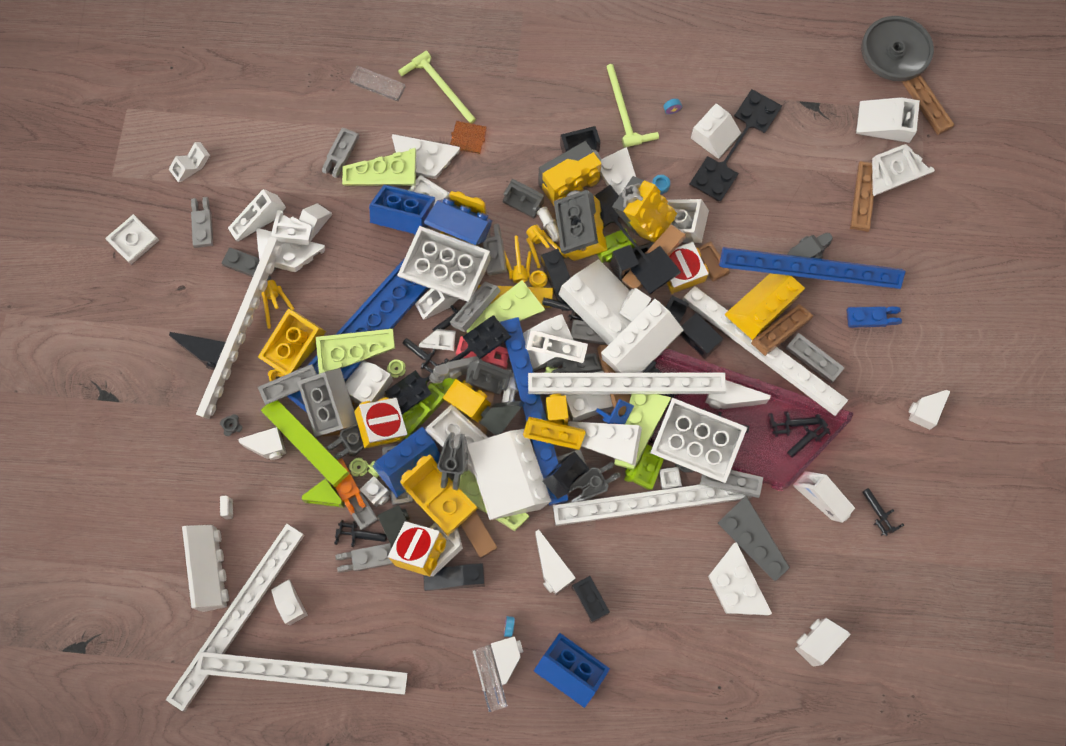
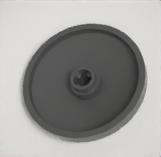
M888 16L875 21L867 29L862 40L861 52L865 63L875 74L892 81H908L918 77L927 69L933 58L934 46L931 36L918 22L903 16Z

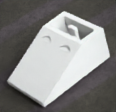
M901 97L860 101L856 134L910 143L917 131L920 100Z

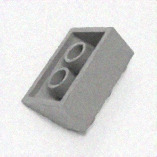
M341 368L297 381L315 437L357 424Z

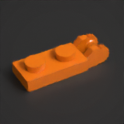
M342 458L337 460L350 473ZM350 473L335 488L350 514H353L355 509L349 499L356 496L360 507L364 508L366 505Z

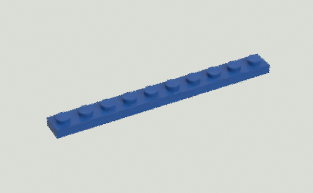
M728 247L722 248L719 266L723 268L901 289L906 272L904 269Z
M519 317L501 321V325L511 336V338L505 341L519 396L521 401L524 402L522 407L526 422L528 417L546 420L540 394H528V373L534 372L528 350L525 349L526 343ZM531 439L544 479L558 465L554 445ZM546 486L551 499L549 506L568 501L567 494L557 499Z

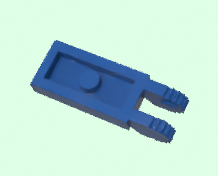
M848 307L846 310L849 328L886 327L887 325H899L902 323L901 318L887 319L886 315L900 313V307Z

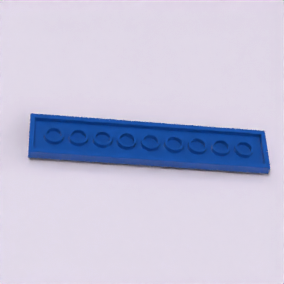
M403 259L335 335L393 329L428 290V287L397 276L403 264ZM316 355L308 365L313 364L316 373L319 374L318 357ZM362 361L341 368L344 381L352 375ZM300 391L286 396L307 413Z

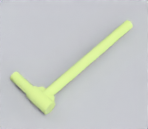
M424 51L412 59V62L398 70L399 74L404 76L414 68L424 67L469 123L472 124L476 121L475 117L429 64L431 56L428 51Z
M613 64L607 65L626 135L622 138L623 147L640 145L643 142L659 139L658 132L645 135L633 133Z

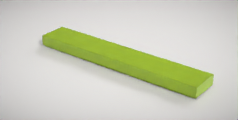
M278 400L267 404L261 409L265 416L334 487L350 474Z

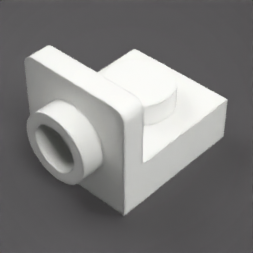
M374 476L359 489L375 507L384 505L390 498L389 490Z

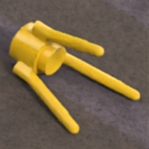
M533 225L526 231L528 235L526 241L530 245L537 268L541 266L533 243L539 244L542 242L546 248H549L548 241L555 249L559 248L561 255L567 258L561 252V248L552 241L544 230H541L539 225Z
M515 235L517 265L512 270L505 253L506 267L509 272V278L513 279L514 283H519L522 280L527 282L530 277L532 252L528 251L525 269L524 265H521L518 236Z
M268 280L265 291L261 293L268 329L271 328L267 298L272 300L275 309H278L276 298L280 294L289 308L294 310L293 305L282 291L281 286H277L275 280Z

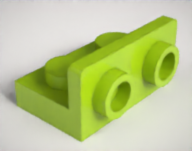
M619 230L605 236L607 251L597 255L602 263L606 261L611 262L613 251L631 245L632 248L635 247L625 234Z
M647 444L635 469L626 468L624 480L634 482L647 490H652L664 458L651 454L653 447Z

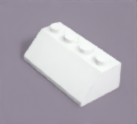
M654 299L601 352L602 360L617 373H642L683 332V328L671 312Z
M213 525L182 526L191 607L202 612L227 607L226 602L229 601V594L224 587L226 572L222 569L221 563L224 561V554L219 547V542H221L220 530H217Z

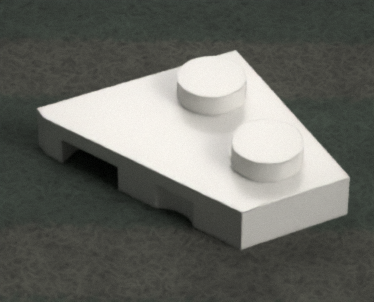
M277 210L271 237L276 238L279 242L309 245L312 226L300 222L294 217L288 218L283 215V211Z

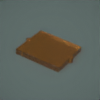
M456 121L454 131L451 133L450 145L460 147L461 151L480 154L482 145L485 143L484 137L487 127Z

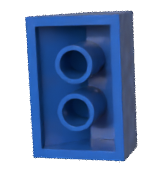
M383 185L369 205L370 223L416 235L419 226L428 227L424 222L434 206L435 197Z
M444 198L436 201L424 224L471 244L478 245L486 240L493 220L488 219V215L478 212L476 214L471 211L470 207L465 205L457 206L453 200Z
M421 427L376 460L373 468L398 498L405 492L400 483L402 475L416 467L418 460L423 456L431 455L438 464L440 453L434 440Z
M559 633L539 661L534 672L585 708L610 668Z

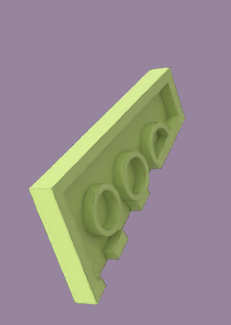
M416 148L405 152L393 153V155L377 157L370 161H361L343 166L342 184L344 186H416Z
M522 280L491 303L466 332H470L492 315L499 322L517 317L521 321L541 313L545 309Z
M393 329L316 337L319 374L344 368L395 349Z
M631 394L629 403L634 405V408L625 425H639L642 427L636 465L658 422L661 420L667 405H669L671 397L659 394ZM617 459L614 462L617 466L635 469L636 465L634 466Z
M468 470L461 475L459 489L478 509L487 514L476 477ZM522 513L496 520L516 531L529 518V515Z

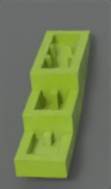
M448 378L444 379L442 383H430L428 388L432 394L402 415L407 431L405 439L412 435L445 401L443 397L455 379Z

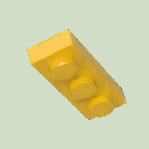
M528 417L523 436L524 438L580 450L586 432L581 428Z

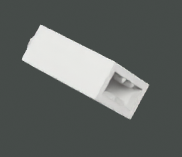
M805 471L793 484L800 493L833 521L843 523L851 516L852 511L855 509L825 474Z

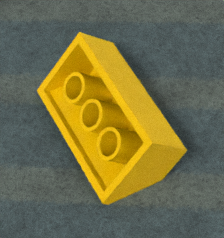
M769 274L728 310L725 316L753 340L797 300L805 287L792 276Z

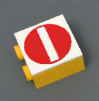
M694 242L677 247L669 257L681 273L666 283L671 294L705 282L709 274L708 267L705 263L703 264L700 250L695 247Z
M386 397L376 402L365 401L360 403L354 411L364 448L402 441L407 435L397 398L389 399Z
M405 521L388 558L396 567L430 577L432 571L437 566V560L441 552L446 547V539L438 530Z

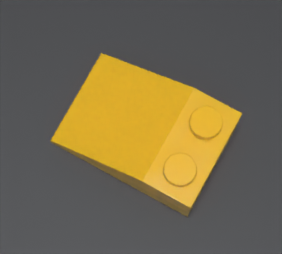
M288 309L258 358L282 374L287 375L299 368L316 349V337L324 336L327 331L298 312Z

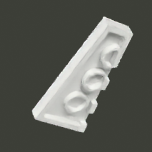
M627 147L601 159L600 175L606 185H611L619 196L632 176L636 177Z
M568 422V426L585 430L586 433L581 447L634 466L636 465L642 427L639 425Z

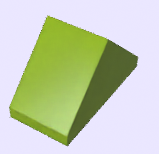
M326 479L302 495V500L309 504L342 508L345 505Z

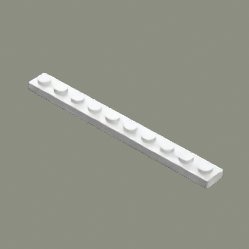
M269 237L196 415L210 419V416H213L216 411L215 404L223 394L225 380H228L230 377L232 363L237 360L239 346L245 341L246 329L252 324L254 310L260 304L261 293L265 291L268 276L272 274L275 267V259L281 253L282 244L276 238Z
M694 286L683 297V301L689 303L688 306L834 416L847 403L848 399L778 347L764 356L751 344L752 339L725 316L728 310Z
M528 373V394L726 393L725 373Z
M693 485L553 505L555 525L560 526L742 500L746 495L704 485Z
M288 524L285 525L199 652L224 654L304 537V534ZM199 652L166 699L181 711L187 709L209 677L208 674L196 673Z
M199 652L196 673L395 694H405L408 674Z

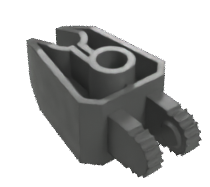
M824 233L817 238L814 235L806 236L799 241L798 245L790 249L787 255L822 259L824 250L831 244L833 236L830 233Z
M358 424L342 429L339 439L327 446L329 451L335 449L340 444L344 447L343 451L338 452L334 456L336 460L341 459L347 454L349 456H356L364 449Z
M451 432L444 443L437 468L442 472L441 488H446L448 475L452 473L455 474L453 490H458L461 475L468 471V449L465 434H460L459 444L456 448L454 446L455 433Z
M613 461L600 469L592 467L587 473L577 479L569 487L570 492L576 488H581L583 492L571 501H583L606 492L608 484L621 476L618 472L606 480L603 477L602 473L610 470L615 465Z

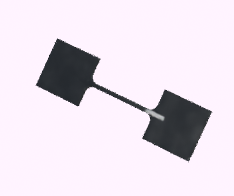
M751 89L734 117L746 124L743 133L723 162H717L707 156L689 185L721 202L739 174L727 167V161L749 128H755L766 133L782 105Z
M611 185L594 195L600 201V217L603 221V226L606 227L610 223L617 224L640 253L639 265L630 270L649 294L681 273L661 246H658L650 253H643L618 222L620 216L612 206L619 195Z
M492 315L463 336L468 344L467 349L449 362L460 360L471 351L481 359L511 338V336L497 318ZM415 370L385 391V394L389 399L397 398L401 414L403 415L432 394L427 387V383L431 380L429 376L421 378Z

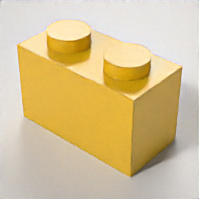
M455 379L443 399L465 415L479 422L483 411L487 406L491 405L486 399L488 396L480 390L477 392L472 390L473 386L465 383V380L461 383Z
M552 394L546 397L547 421L568 425L566 395Z

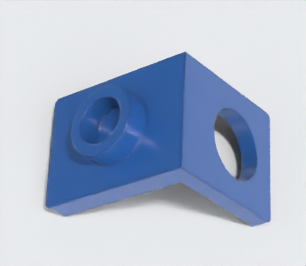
M619 399L612 414L599 408L596 409V412L604 417L603 421L609 424L625 425L634 405ZM622 406H626L625 414L619 416V409Z

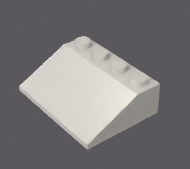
M419 226L397 276L469 302L491 260L490 251Z
M599 259L576 273L561 286L558 295L607 345L632 322L619 313L630 290Z
M672 398L651 454L726 483L747 427Z
M524 429L508 431L467 444L468 456L489 520L541 510L551 502L546 485L543 483V476L530 439L523 436Z

